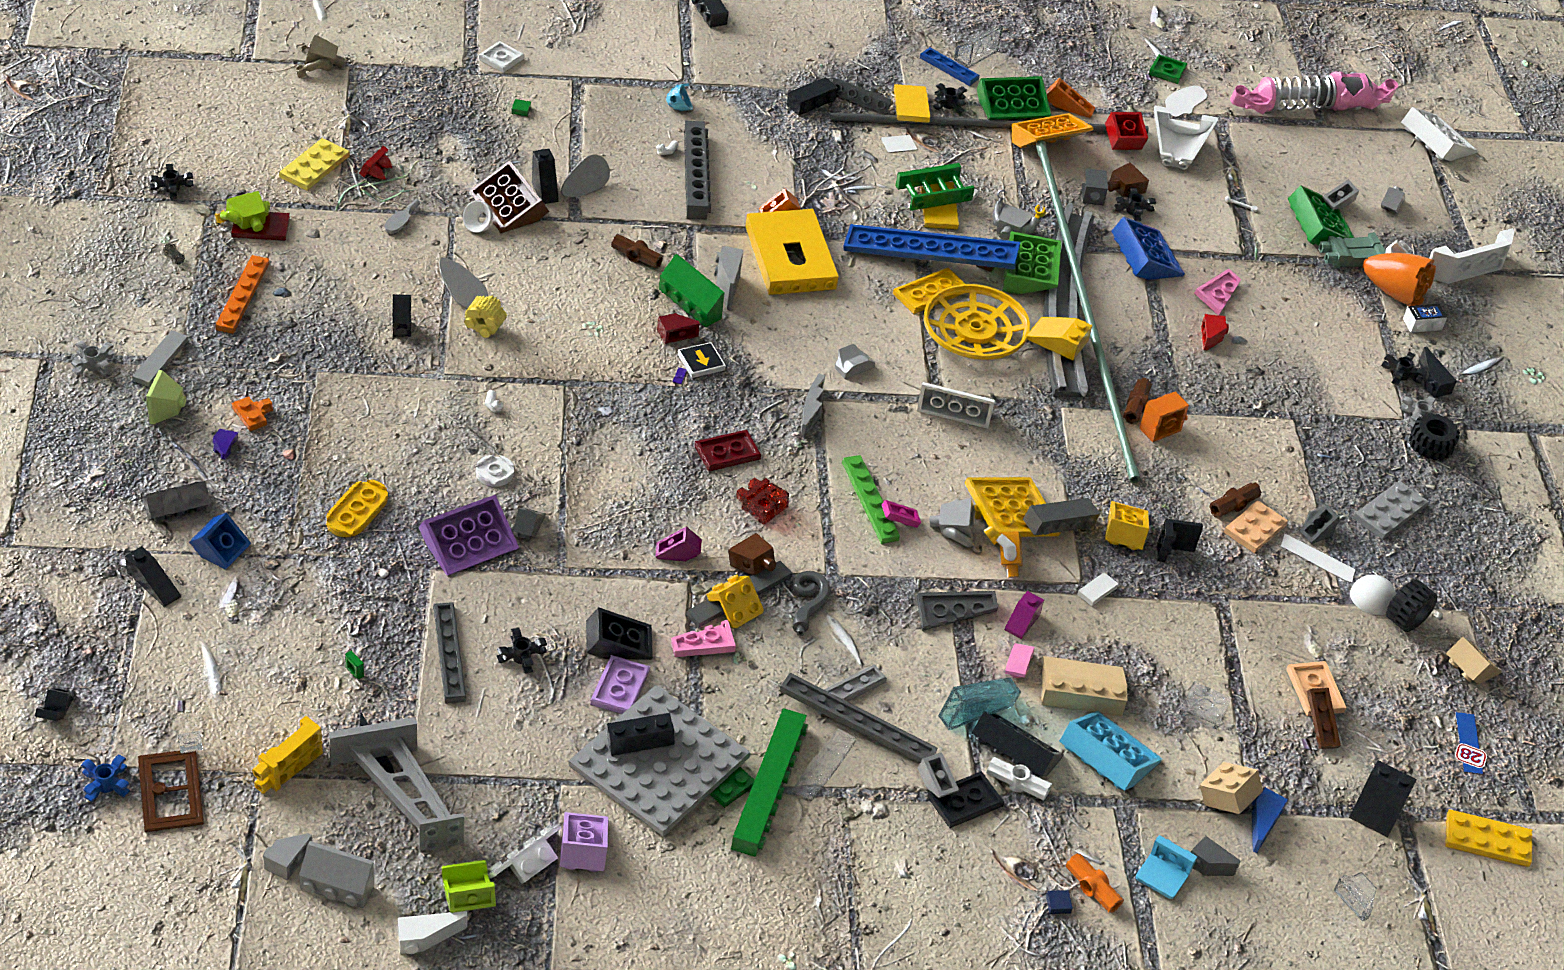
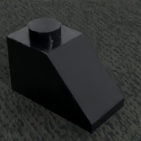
M393 294V337H411V295Z

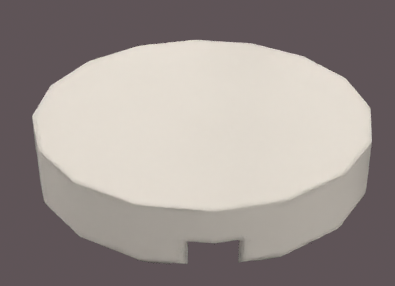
M488 455L477 462L476 477L487 486H503L513 479L514 465L505 456L499 455V457H494V455Z

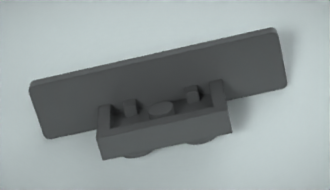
M833 78L832 83L838 87V97L882 114H888L892 99L882 96V93L878 92L879 89L871 86L869 88L864 87V83L859 81L848 83L838 78Z

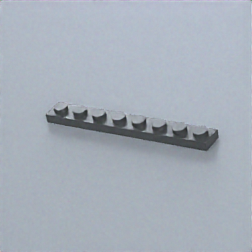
M792 673L788 674L780 687V692L921 763L923 758L935 755L938 748Z

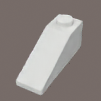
M467 911L398 918L400 954L423 952L466 929Z

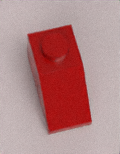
M1204 315L1201 325L1203 350L1207 351L1222 342L1224 335L1228 334L1229 324L1226 323V316Z

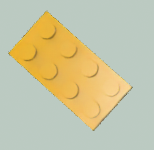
M1449 809L1446 816L1445 847L1530 867L1532 863V829Z

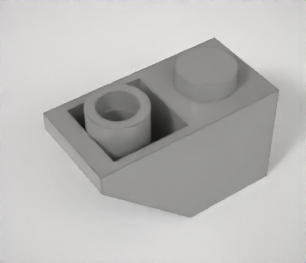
M1396 186L1393 188L1389 187L1381 203V208L1397 214L1405 200V193L1402 192L1403 189Z

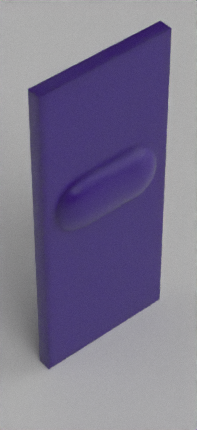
M678 367L672 382L682 384L687 369Z

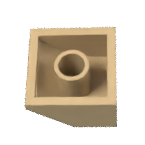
M1464 637L1446 653L1450 657L1448 661L1456 669L1460 667L1464 671L1462 675L1470 683L1474 681L1477 684H1481L1501 673L1473 643Z

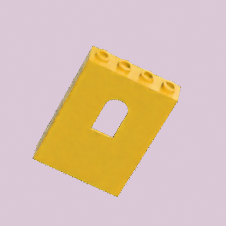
M814 209L747 214L745 228L768 295L837 289L839 276ZM800 243L806 262L802 265L792 264L789 261L784 244Z

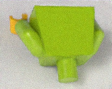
M259 191L232 197L226 201V211L222 210L219 214L215 213L217 223H224L229 220L237 224L241 229L252 227L255 232L263 229L266 216L269 215L270 202L262 200Z

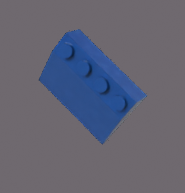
M1124 216L1112 229L1111 232L1115 237L1114 240L1119 244L1120 251L1127 258L1126 261L1132 267L1133 274L1136 277L1151 280L1183 277L1185 275L1160 230Z

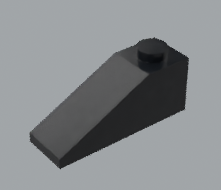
M1424 347L1419 359L1421 369L1426 371L1423 376L1424 387L1434 398L1452 394L1457 380L1430 349Z
M143 546L125 555L127 573L163 607L181 598V594L159 563Z

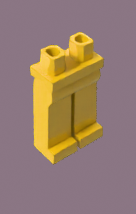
M307 716L299 721L300 728L278 747H273L266 754L261 753L258 756L259 764L252 771L257 778L254 782V787L262 794L270 788L277 792L282 784L323 754L321 727Z

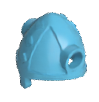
M689 83L676 85L670 90L666 97V102L670 107L679 111L693 110V105L685 89V86H689Z

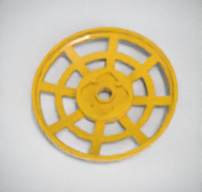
M960 284L944 288L930 298L924 311L925 327L934 341L952 353L972 359L991 360L1009 356L1027 341L1026 336L1030 331L1029 317L1020 303L1008 294L984 285ZM969 293V301L959 302L951 306L944 299L954 294ZM976 294L990 296L1003 303L998 308H995L988 304L977 302ZM939 302L945 310L942 312L939 321L930 319L929 315L934 305ZM970 307L969 311L960 314L956 311L960 308ZM1008 307H1011L1019 316L1022 324L1012 326L1010 320L1003 312ZM977 308L985 309L992 313L988 315L984 312L977 311ZM949 314L956 319L954 325L944 323L945 318ZM999 317L1006 327H997L995 319ZM930 325L939 327L947 341L944 342L938 337ZM945 329L955 331L958 337L952 339ZM1023 330V337L1020 343L1015 347L1008 345L1012 333ZM996 333H1007L1003 342L995 339ZM966 341L972 343L974 348L966 347L959 343ZM988 342L995 345L992 348H981V344ZM999 349H1004V350H1006V351H1003V352H1000V353L983 354V353H988V352L997 351V350H999Z

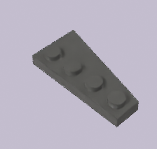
M995 591L924 592L917 594L922 631L994 613L998 610Z

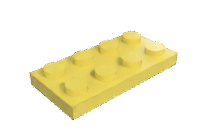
M321 138L279 172V177L308 191L350 157V151Z

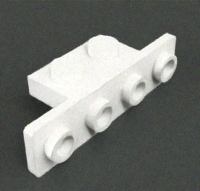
M550 824L540 831L541 836L535 839V837H532L523 843L525 848L521 851L515 849L506 856L508 860L503 864L499 861L489 868L491 872L488 874L489 879L510 866L520 883L523 884L555 861L558 857L546 839L562 828L560 824L552 827Z

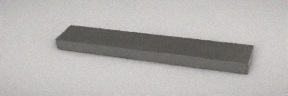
M778 561L773 571L770 572L765 569L756 575L750 576L757 595H760L791 578L793 572L781 561ZM706 600L687 610L686 616L700 628L722 616L725 612L720 601Z
M454 602L433 604L444 701L445 703L466 702Z

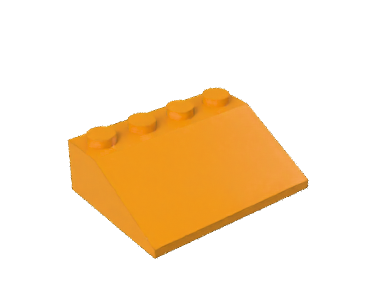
M1070 113L1012 124V143L1019 148H1026L1028 145H1036L1041 140L1049 143L1060 139L1069 140L1071 137L1093 131V127Z

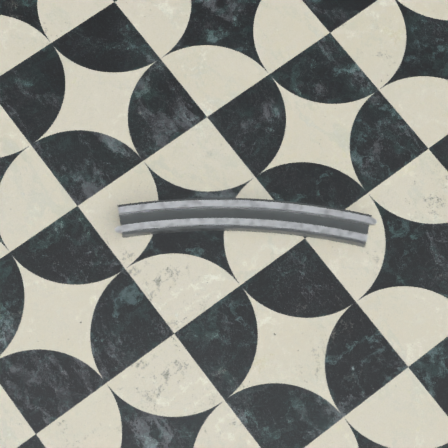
M1068 203L1066 208L1063 207L1082 273L1086 245L1095 216L1092 215V212L1088 211L1085 212L1084 216L1073 214V205ZM1057 222L1053 239L1061 241L1058 287L1044 290L1043 317L1080 319V298L1059 223ZM1045 348L1053 397H1089L1091 388L1087 376L1083 349L1074 360H1071Z

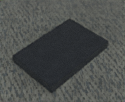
M982 771L956 781L959 789L956 793L938 798L933 792H928L927 796L949 828L1001 808L1004 805L1003 799Z

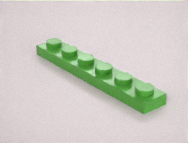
M861 455L843 458L842 464L880 543L885 544L899 541L900 535L893 521L885 517L882 508L883 500Z

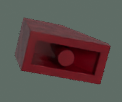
M676 313L658 317L657 331L665 344L699 337L700 323L697 320Z

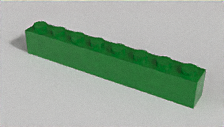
M785 708L782 709L734 832L731 850L753 857L757 856L759 849L763 850L766 842L764 834L765 832H770L773 822L770 820L771 816H776L779 806L777 800H782L785 791L783 784H788L791 775L789 768H794L797 759L795 752H800L803 743L801 736L805 737L809 726L805 724L807 715Z

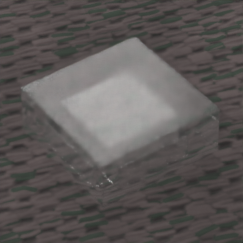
M200 731L178 734L181 753L203 750Z

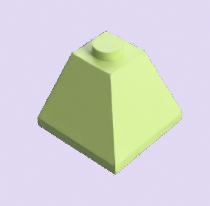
M159 370L146 396L150 424H156L178 415L181 408H184L186 404L183 387L164 371Z

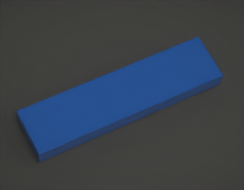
M931 47L920 53V59L968 86L979 80V74Z

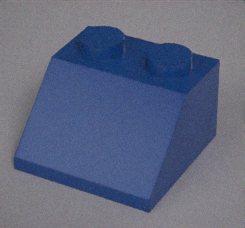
M227 512L213 517L189 541L201 558L223 569H227L252 544Z

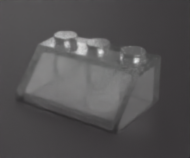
M1003 25L990 28L958 45L955 48L954 60L964 67L970 68L998 52Z

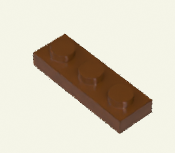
M1329 688L1309 689L1307 695L1319 749L1339 748L1341 743Z

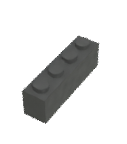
M1089 498L1032 505L1029 507L1023 520L1035 536L1092 528L1096 524L1100 512Z

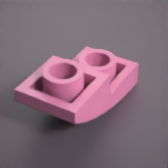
M1015 643L1007 662L1005 674L1011 675L1014 678H1025L1029 670L1030 661L1034 655L1035 647Z

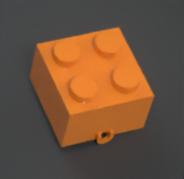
M1176 391L1165 394L1157 399H1152L1146 404L1139 429L1152 442L1178 433L1182 430L1184 420L1188 419L1187 410L1189 404Z

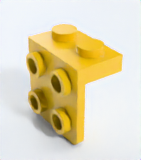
M737 574L729 577L727 583L713 586V591L706 594L709 601H720L731 628H738L764 612L750 576L739 577Z

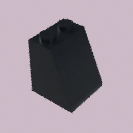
M1378 760L1349 818L1388 838L1417 779Z

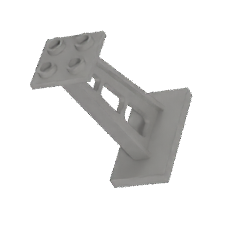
M416 717L329 732L331 765L356 761L419 830V851L434 850L439 847L455 846L464 843L463 813L450 815L411 754L412 751H417ZM393 755L403 769V772L394 774L386 772L375 757ZM401 778L409 779L421 795V798H409L394 780ZM415 805H428L436 818L427 820Z

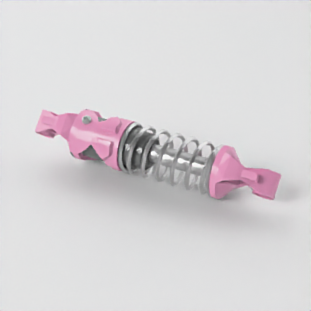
M1355 71L1350 74L1332 72L1330 75H1323L1321 79L1314 75L1311 81L1308 76H1304L1301 81L1297 76H1294L1292 81L1286 76L1283 78L1282 83L1278 77H1264L1252 92L1243 85H1237L1230 101L1235 106L1254 109L1261 114L1269 111L1272 112L1276 109L1284 111L1286 108L1290 111L1295 108L1299 110H1304L1305 108L1312 110L1315 107L1318 109L1326 107L1327 109H1334V111H1344L1347 108L1359 110L1363 107L1374 109L1381 103H1390L1398 88V83L1393 79H1387L1383 84L1377 86L1365 73H1356ZM1286 79L1288 81L1289 87H1284V82ZM1295 79H1297L1299 87H1293ZM1305 79L1308 81V86H1303ZM1300 99H1302L1304 104L1303 107L1298 106ZM1310 99H1311L1312 103L1314 104V105L1311 106V107L1308 106V103H1309ZM1281 100L1283 101V104L1285 105V107H1283V108H1280V107H1279V104H1280ZM1292 100L1295 106L1290 108L1288 105Z

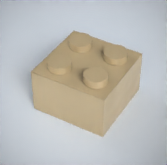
M1223 762L1200 784L1205 806L1240 814L1263 791L1257 769Z

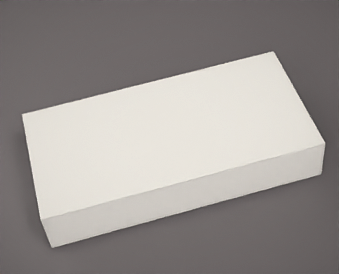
M1102 573L1078 590L1077 595L1093 606L1117 589L1118 583L1106 573Z

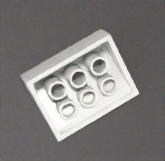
M1412 107L1401 121L1408 132L1414 133L1416 135L1415 138L1420 142H1424L1426 144L1425 147L1432 152L1434 151L1436 153L1435 156L1442 161L1444 159L1453 161L1478 152L1474 146L1436 114Z

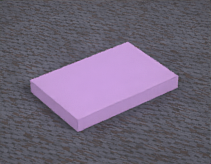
M611 655L590 700V705L623 714L636 703L650 672V666Z

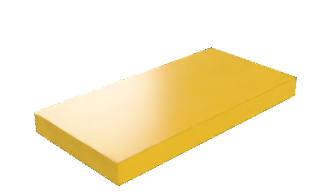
M894 84L897 120L929 123L930 112L926 87Z
M945 182L949 189H955L954 182ZM938 184L930 185L933 192L942 191ZM920 186L921 194L926 193L924 188ZM956 203L923 209L924 227L958 229L959 222Z
M948 267L893 289V295L913 314L925 310L927 302L938 291L965 283ZM965 293L954 294L944 299L948 301Z

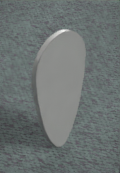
M599 155L585 157L566 177L561 188V194L565 197H579L605 186L610 177L607 161Z
M440 259L439 269L442 279L454 300L461 307L468 309L476 296H488V291L483 283L466 268L451 259Z

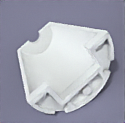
M1154 106V117L1162 164L1187 169L1217 124L1218 118L1202 115L1200 124L1169 119L1170 108Z

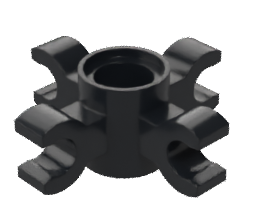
M942 83L936 85L939 89L935 91L937 97L934 100L937 104H934L933 107L936 110L944 107L947 109L955 108L957 113L965 111L962 106L966 105L964 101L966 96L963 94L967 92L966 88L963 86L958 89L946 88Z
M173 163L166 164V171L163 172V177L149 176L150 182H156L150 183L151 190L164 187V190L170 193V199H178L177 192L180 190L181 185L186 187L194 186L193 180H188L193 179V174L187 172L179 175V172L173 169Z
M1130 187L1128 199L1116 197L1117 203L1120 204H1115L1114 207L1117 211L1126 209L1130 215H1133L1134 221H1141L1143 209L1149 212L1155 210L1156 199L1148 198L1144 200V196L1137 193V188Z
M1408 352L1406 357H1400L1398 360L1392 355L1386 354L1384 360L1387 361H1384L1381 366L1385 369L1391 368L1394 370L1393 375L1395 377L1391 383L1398 386L1401 380H1407L1409 377L1416 383L1422 382L1426 371L1413 367V359L1416 354Z
M519 627L512 628L511 641L513 646L497 648L499 654L497 655L498 662L505 663L509 659H513L514 662L522 664L525 674L532 673L533 661L531 654L547 653L545 647L547 642L545 638H539L531 642L527 637H522Z

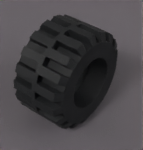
M1433 413L1423 414L1417 418L1409 437L1410 446L1420 456H1425L1427 459L1444 460L1453 454L1460 437V430L1457 424H1454V421L1446 416Z
M1412 580L1404 585L1392 598L1386 611V617L1404 632H1410L1428 618L1436 605L1438 596L1420 580Z

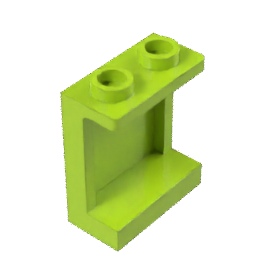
M486 860L442 866L443 888L450 913L496 906L494 882H490Z

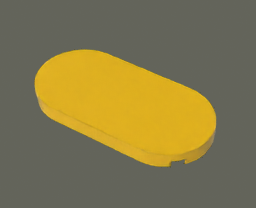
M376 480L359 481L353 484L327 513L326 525L328 530L339 537H353L360 534L387 504L388 492L385 485Z

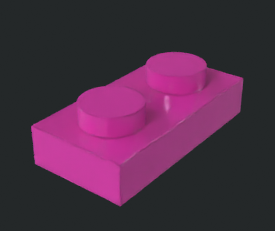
M888 500L883 502L882 508L888 520L918 528L921 524L916 509Z

